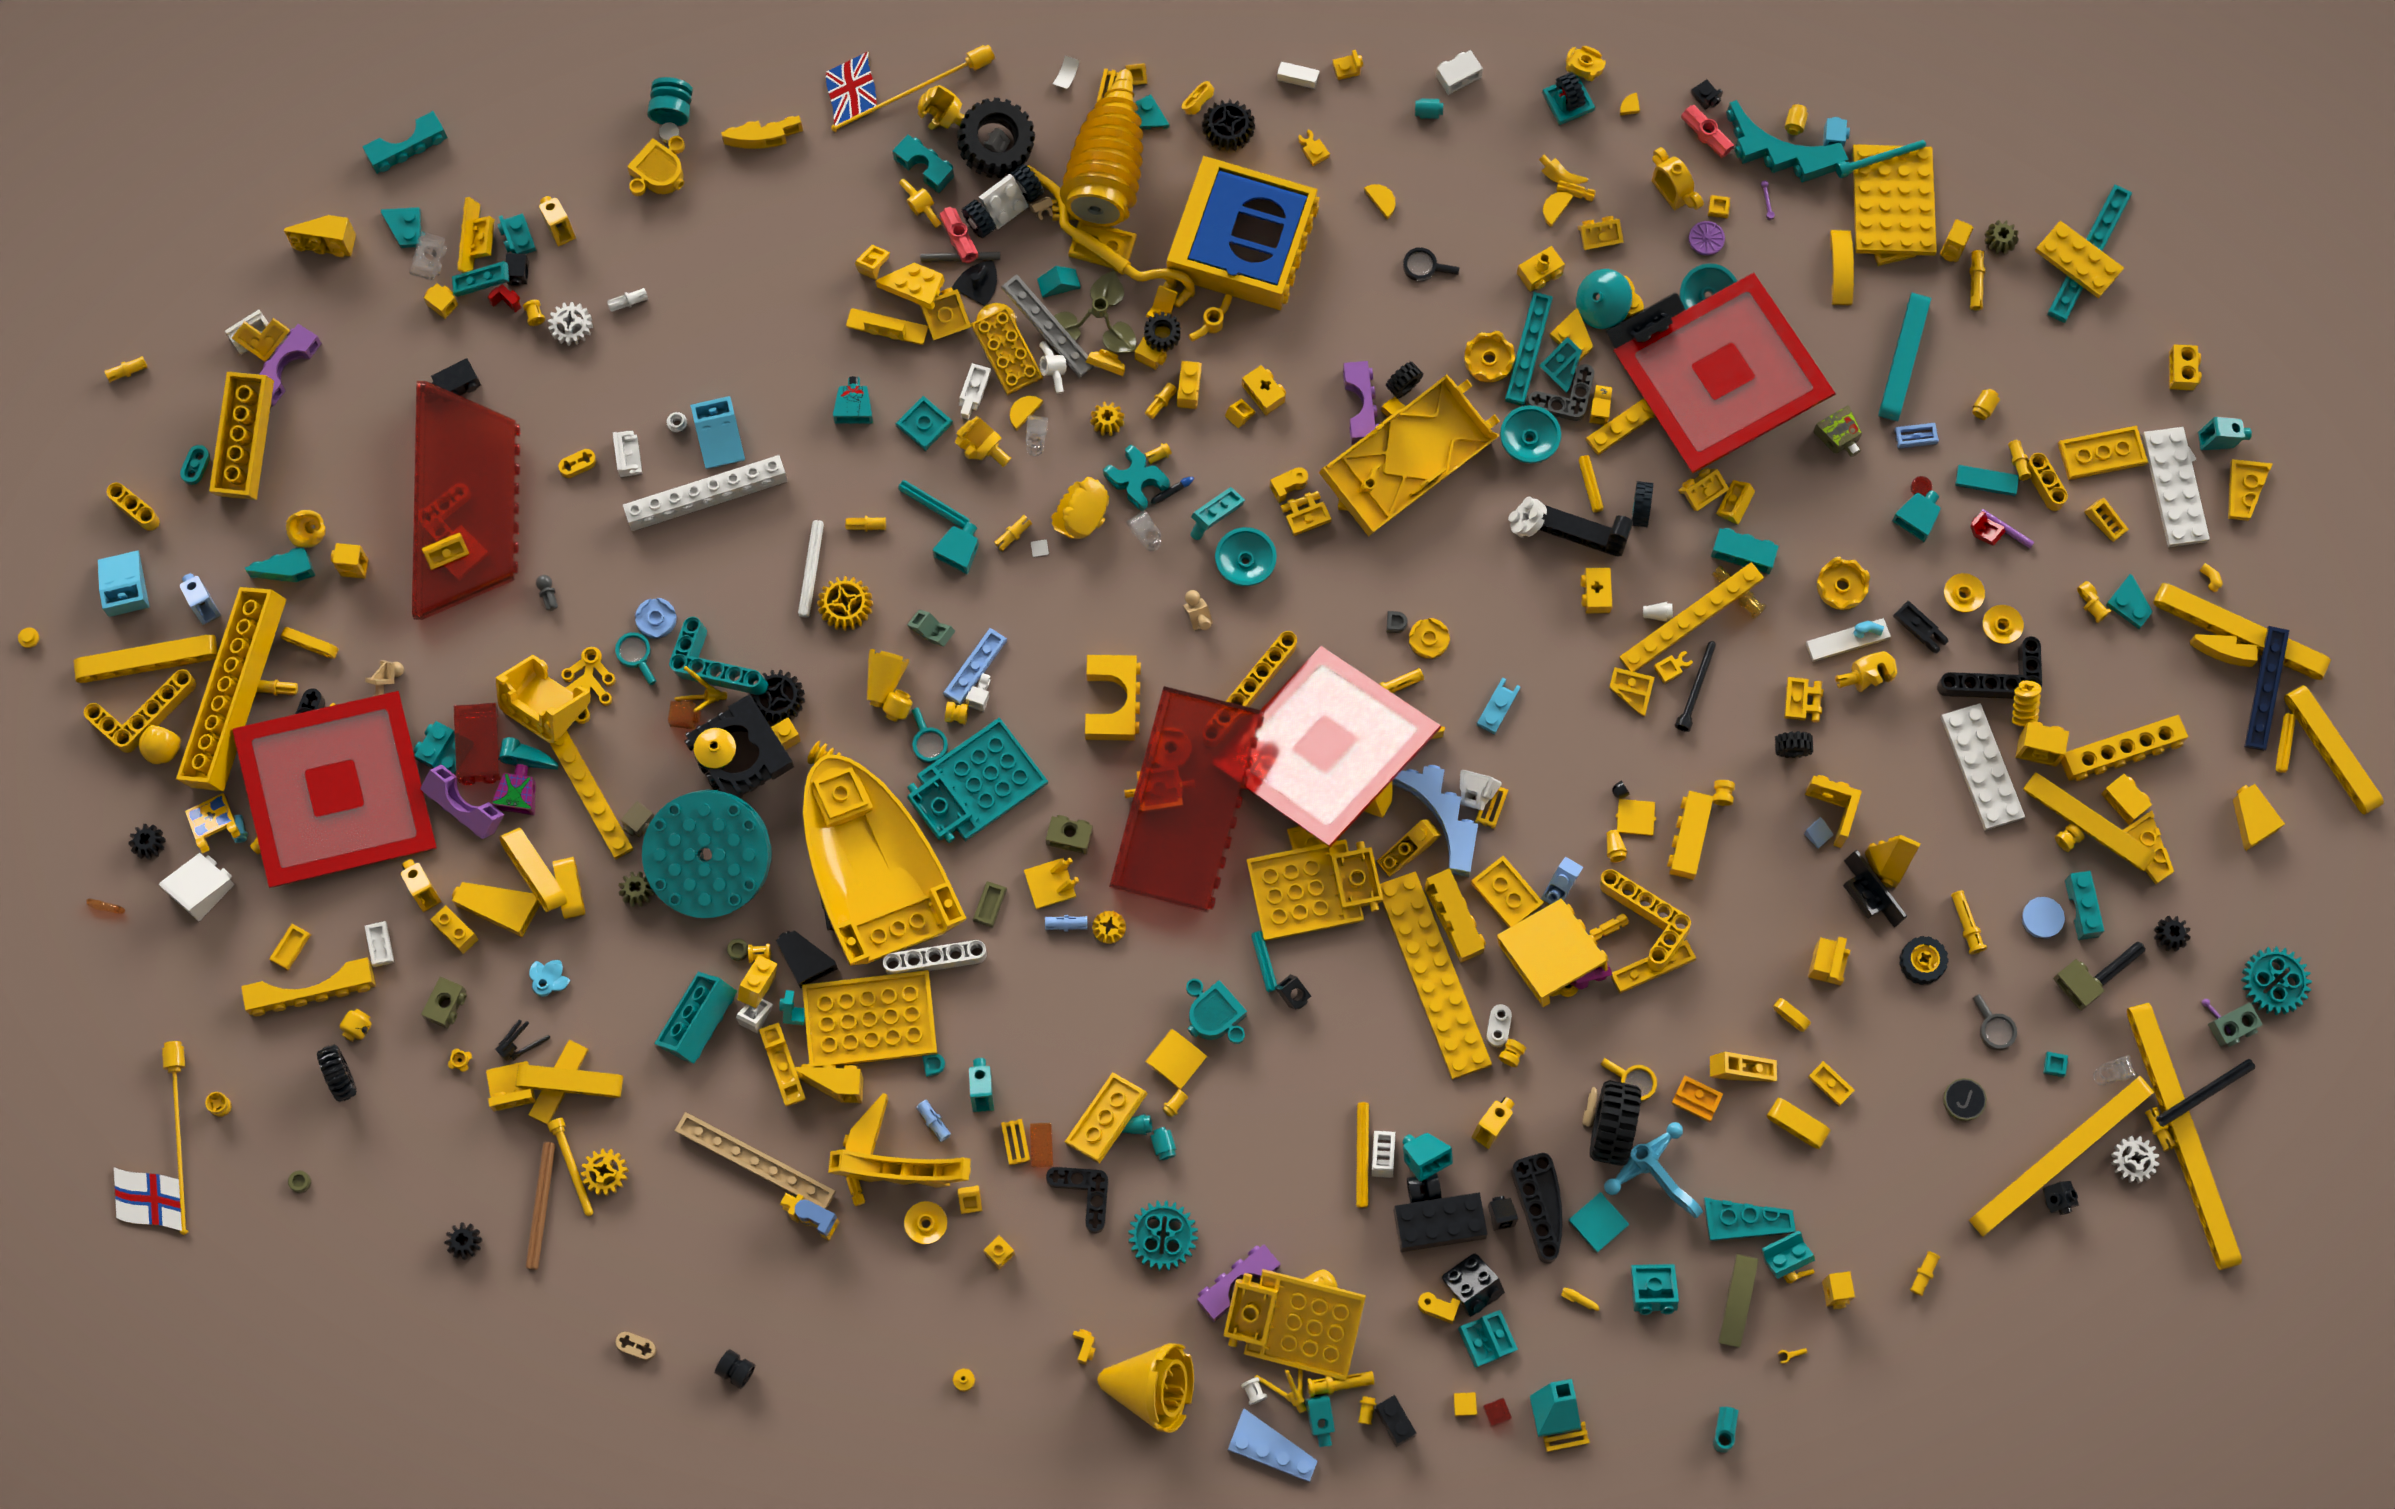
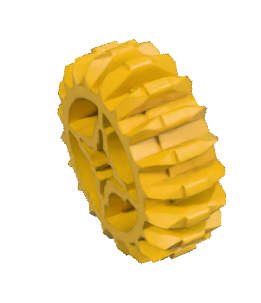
M844 576L843 581L836 577V583L829 580V587L823 586L822 590L824 593H819L818 595L821 600L817 601V605L820 607L818 609L819 614H823L822 620H828V626H832L835 623L834 627L836 630L840 626L843 627L844 631L847 630V626H851V629L854 630V624L856 623L862 626L861 619L867 621L868 616L866 614L872 613L870 608L873 606V601L870 600L872 594L867 593L869 591L868 587L863 586L861 580L856 583L854 577L850 581H848L847 576ZM845 590L853 591V592L857 593L858 595H855V594H851V595H850V594H847V593L845 592ZM836 593H839L838 598L833 600L832 603L829 604L831 598ZM842 597H844L845 601L848 603V610H846V607L842 603ZM861 603V606L858 609V611L852 614L853 608L857 607L858 604ZM834 611H835V613L841 612V613H844L845 616H838V615L834 614L833 612H834Z

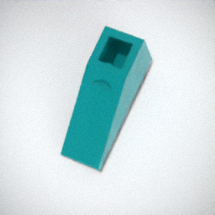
M304 547L293 548L288 553L276 554L268 560L256 561L251 563L250 566L245 567L248 575L253 578L296 583L315 576L309 554Z

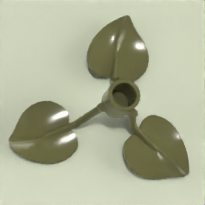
M1115 271L1104 274L1094 282L1090 290L1091 299L1093 300L1092 309L1088 310V313L1079 323H1077L1076 316L1070 312L1064 311L1054 315L1056 320L1075 341L1081 335L1078 327L1082 326L1091 314L1096 318L1104 317L1109 329L1103 334L1104 346L1113 353H1131L1136 349V336L1132 328L1121 321L1116 322L1112 327L1108 318V306L1119 304L1124 297L1123 286Z

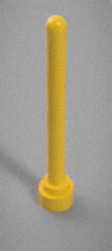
M563 1118L554 1119L547 1123L548 1129L554 1136L556 1135L585 1215L592 1216V1206L564 1134L566 1124Z

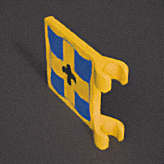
M224 793L185 811L196 839V844L202 853L210 850L205 838L227 828L233 838L241 835Z

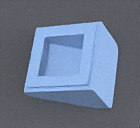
M1821 817L1804 833L1818 849L1834 835Z

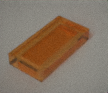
M1030 1124L1032 1167L1053 1166L1052 1124Z

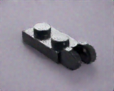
M1907 601L1893 615L1896 620L1923 644L1925 643L1926 647L1934 653H1938L1940 647L1930 638L1932 635L1943 645L1949 642L1948 638L1938 629L1939 627L1910 601Z

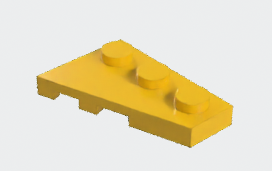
M2231 460L2228 519L2250 520L2272 463Z
M2150 811L2123 829L2124 832L2156 853V856L2145 870L2155 885L2174 872L2167 850L2163 846L2160 837L2161 833L2154 821L2153 811Z

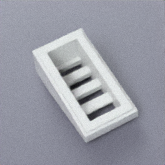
M1374 1131L1373 1177H1393L1395 1132ZM1378 1140H1390L1391 1143H1378ZM1377 1148L1390 1149V1151H1377ZM1377 1157L1390 1158V1160H1379Z

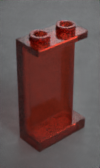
M496 703L454 706L456 777L459 783L463 785H473L475 782L482 781L486 784H492L496 780H501L497 717L499 715Z

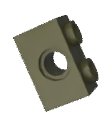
M1063 815L1052 816L1046 837V845L1087 854L1093 833V825H1089L1090 823L1085 820L1071 821ZM1067 830L1075 831V835L1072 837H1067L1064 833Z
M439 977L421 1015L425 1020L448 1029L450 1024L453 1025L457 1018L456 1012L459 1005L462 1006L466 1000L465 988L462 985ZM444 1000H451L448 1007H441V1003Z

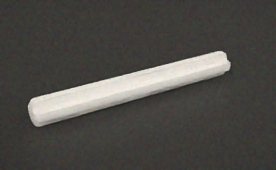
M818 520L812 522L798 611L800 617L810 616L824 527L823 522Z

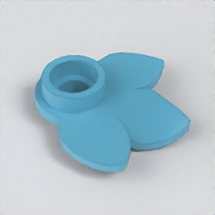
M552 960L546 963L545 966L538 961L532 964L529 976L533 980L532 989L537 995L544 997L552 991H562L568 986L570 979L561 976L563 966L560 960ZM540 984H547L544 987L539 986Z

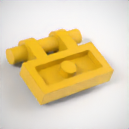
M1318 491L1305 493L1301 498L1296 500L1292 498L1287 500V503L1280 505L1283 513L1287 511L1292 512V514L1286 516V521L1293 536L1331 522V517L1324 501L1318 504L1315 503V500L1321 499ZM1305 504L1309 506L1300 511L1298 509V507L1303 506Z
M1787 678L1785 719L1805 721L1806 713L1812 714V722H1820V715L1822 714L1821 697H1823L1824 693L1821 681H1814V687H1808L1809 679ZM1808 695L1813 697L1812 705L1807 704Z

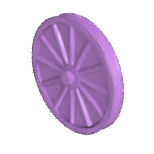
M1710 221L1697 223L1692 227L1689 234L1690 246L1701 255L1716 254L1722 249L1725 242L1722 228Z

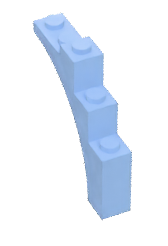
M1428 765V767L1424 766L1422 774L1413 769L1402 770L1392 780V784L1413 794L1434 814L1442 827L1447 841L1449 868L1452 874L1469 877L1478 824L1469 819L1458 821L1461 797L1453 792L1441 793L1444 769H1440L1436 765Z

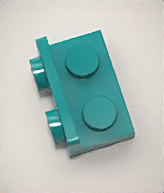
M523 213L504 219L502 215L498 216L501 222L497 224L500 234H505L507 240L503 241L507 253L528 254L537 251Z
M1800 1231L1762 1248L1765 1264L1777 1279L1815 1261L1814 1254L1804 1243Z

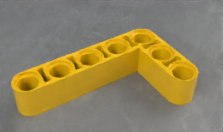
M184 669L176 671L123 725L97 703L88 704L84 708L83 713L91 725L120 751L129 753L139 745L140 737L148 726H158L196 688V681L189 671ZM189 678L186 684H180L183 679ZM169 693H174L171 699H166ZM154 708H159L157 713L151 714ZM100 712L96 718H92L93 713ZM139 723H144L142 728L136 729ZM109 725H114L111 731H106ZM124 738H129L127 743L121 744Z
M1613 869L1605 870L1600 880L1601 891L1664 930L1651 948L1648 956L1649 968L1654 971L1663 970L1688 936L1691 927L1690 918ZM1611 879L1615 883L1607 884L1605 880ZM1623 891H1631L1632 895H1624ZM1646 901L1650 906L1644 907L1640 903ZM1661 912L1666 913L1668 917L1662 918L1658 914ZM1683 924L1686 926V928L1679 929L1676 927V925ZM1672 940L1674 944L1667 945L1664 941ZM1660 956L1663 960L1655 961L1653 957Z

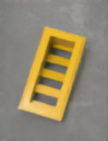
M2105 498L2097 500L2084 511L2088 518L2112 542L2129 530ZM2106 514L2107 517L2103 520L2101 517ZM2112 520L2113 523L2108 527L2107 523ZM2118 526L2119 529L2113 533L2111 530Z

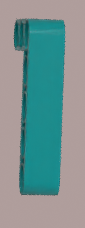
M689 617L684 621L669 662L670 668L678 677L698 682L684 670V667L687 666L709 685L755 695L763 694L767 690V681L756 670L699 658L707 636V628L697 617Z

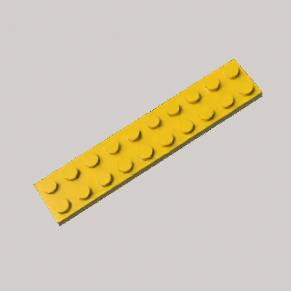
M1416 871L1381 883L1380 887L1384 900L1382 904L1451 1079L1454 1080L1492 1066Z

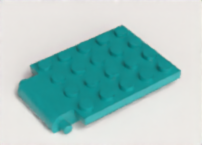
M999 717L918 773L917 778L922 783V786L917 788L914 783L910 784L907 788L911 793L907 796V799L939 841L946 839L948 843H951L955 839L952 833L958 831L966 842L1046 786L1048 780Z

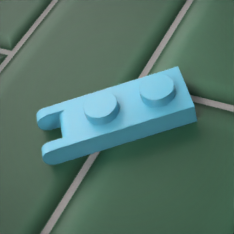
M1505 678L1501 679L1477 722V726L1494 735L1521 688L1517 685L1514 691L1503 687L1506 683Z

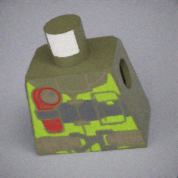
M1848 405L1816 424L1813 432L1835 454L1845 449L1850 457H1853L1861 451L1856 442L1859 441L1862 432Z

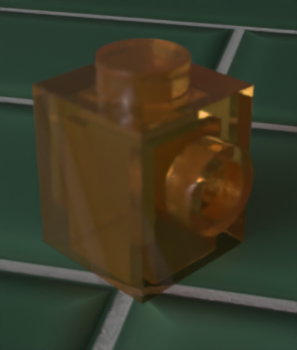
M681 700V702L671 701L668 716L670 727L695 729L696 723L700 722L701 715L700 711L694 712V709L697 707L696 703L690 700Z

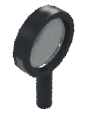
M1423 247L1411 249L1403 260L1405 274L1415 281L1428 280L1434 275L1435 271L1456 275L1459 273V267L1437 263L1434 253Z

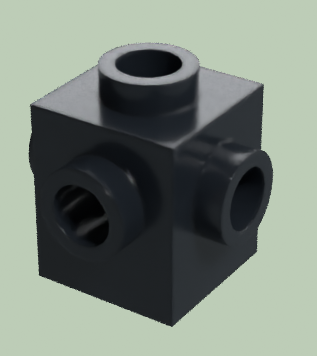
M2062 1181L2042 1188L2046 1198L2045 1203L2050 1213L2059 1212L2060 1215H2065L2073 1212L2072 1208L2079 1206L2078 1195L2071 1181Z

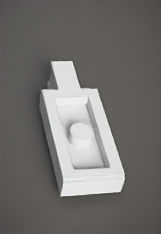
M971 364L959 398V406H962L961 418L969 420L972 410L977 411L991 374V368Z

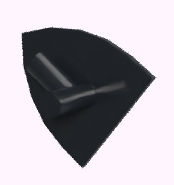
M985 261L971 266L959 276L952 288L958 289L960 293L986 306L991 300L997 284V271L994 261Z

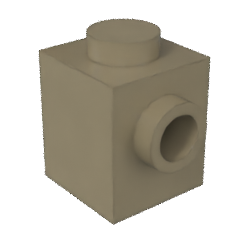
M636 801L621 819L624 826L623 830L631 836L635 834L640 838L642 834L645 835L654 814Z

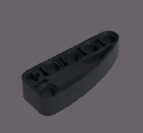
M1538 1153L1517 1160L1512 1167L1511 1175L1538 1257L1543 1263H1552L1559 1254L1562 1238L1561 1195L1551 1156L1547 1153ZM1544 1160L1548 1167L1541 1169L1537 1166L1536 1162ZM1519 1166H1521L1522 1169H1526L1523 1175L1522 1172H1517ZM1523 1187H1532L1534 1194L1526 1195L1523 1192ZM1532 1206L1538 1207L1541 1214L1534 1216L1530 1213L1529 1208ZM1544 1227L1547 1230V1235L1539 1236L1536 1228ZM1546 1247L1553 1249L1554 1256H1545L1543 1249Z

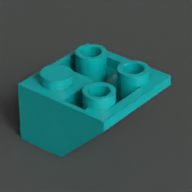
M1572 1379L1551 1382L1530 1395L1538 1437L1581 1430Z

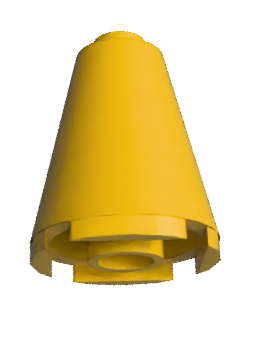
M875 649L869 650L867 700L870 701L871 706L882 708L888 693L895 691L909 664V659L902 661V656L885 651L876 652L875 654Z

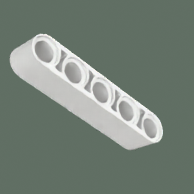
M966 941L890 953L884 957L883 966L888 975L925 970L934 971L982 963L987 957V951L982 941ZM975 948H980L983 950V952L978 956H974L971 954L972 950ZM954 951H959L962 954L958 959H953L950 955ZM934 954L941 957L938 962H931L929 959ZM911 958H918L920 960L915 966L908 963ZM891 961H897L899 963V965L894 969H890L887 967L888 963H890Z

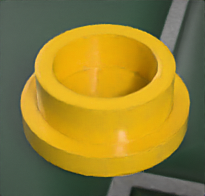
M24 628L18 634V641L23 647L32 648L39 641V633L34 628Z

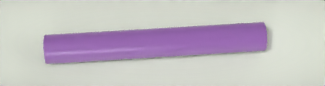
M1981 510L1986 512L1989 520L2004 526L2006 534L2029 549L2032 547L2034 541L1986 510Z

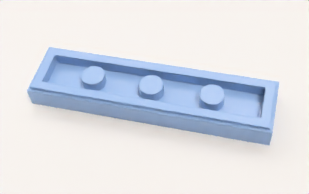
M989 628L945 689L943 695L961 705L966 699L968 692L971 691L972 686L977 684L982 673L987 670L1005 645L1007 638Z

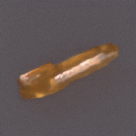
M90 898L86 900L88 906L97 910L117 914L125 912V908L119 905Z

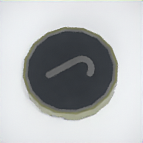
M1966 1078L1955 1080L1949 1084L1943 1096V1103L1949 1115L1960 1121H1970L1980 1116L1987 1102L1985 1090L1981 1085L1972 1079Z

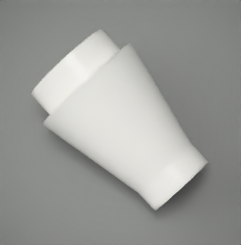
M1663 602L1643 606V618L1668 622V620L1673 618V604Z

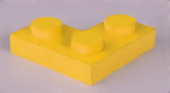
M272 318L260 333L244 321L234 333L232 339L266 362L289 333L290 329L275 318Z

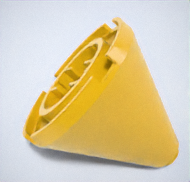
M1168 1343L1103 1369L1098 1375L1097 1382L1101 1390L1158 1431L1171 1433L1176 1431L1186 1418V1415L1182 1414L1185 1404L1191 1405L1194 1390L1192 1358L1190 1354L1184 1353L1183 1349L1186 1347L1182 1344Z

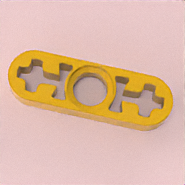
M284 627L280 638L288 643L330 659H335L339 651L336 646L289 627Z

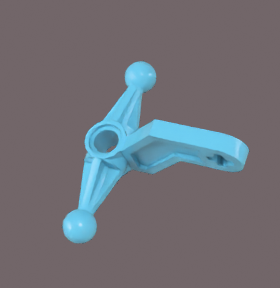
M1672 1122L1667 1126L1665 1134L1647 1144L1636 1145L1631 1150L1628 1163L1623 1166L1617 1177L1608 1179L1604 1183L1606 1193L1616 1195L1621 1190V1184L1641 1173H1651L1674 1202L1694 1218L1701 1215L1703 1210L1700 1205L1677 1186L1657 1161L1671 1139L1681 1137L1683 1127L1677 1122Z

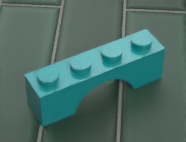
M432 111L416 119L415 131L406 141L389 143L378 138L362 147L376 174L389 170L398 163L407 161L409 157L415 154L423 153L433 145L441 144L447 139V135L436 114Z

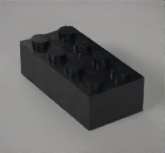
M1480 1192L1394 1206L1393 1212L1401 1252L1483 1240L1488 1235Z

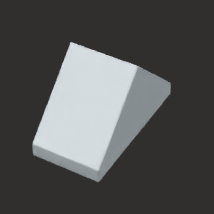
M764 999L761 1000L757 1008L746 1004L736 1016L739 1025L758 1034L773 1004Z

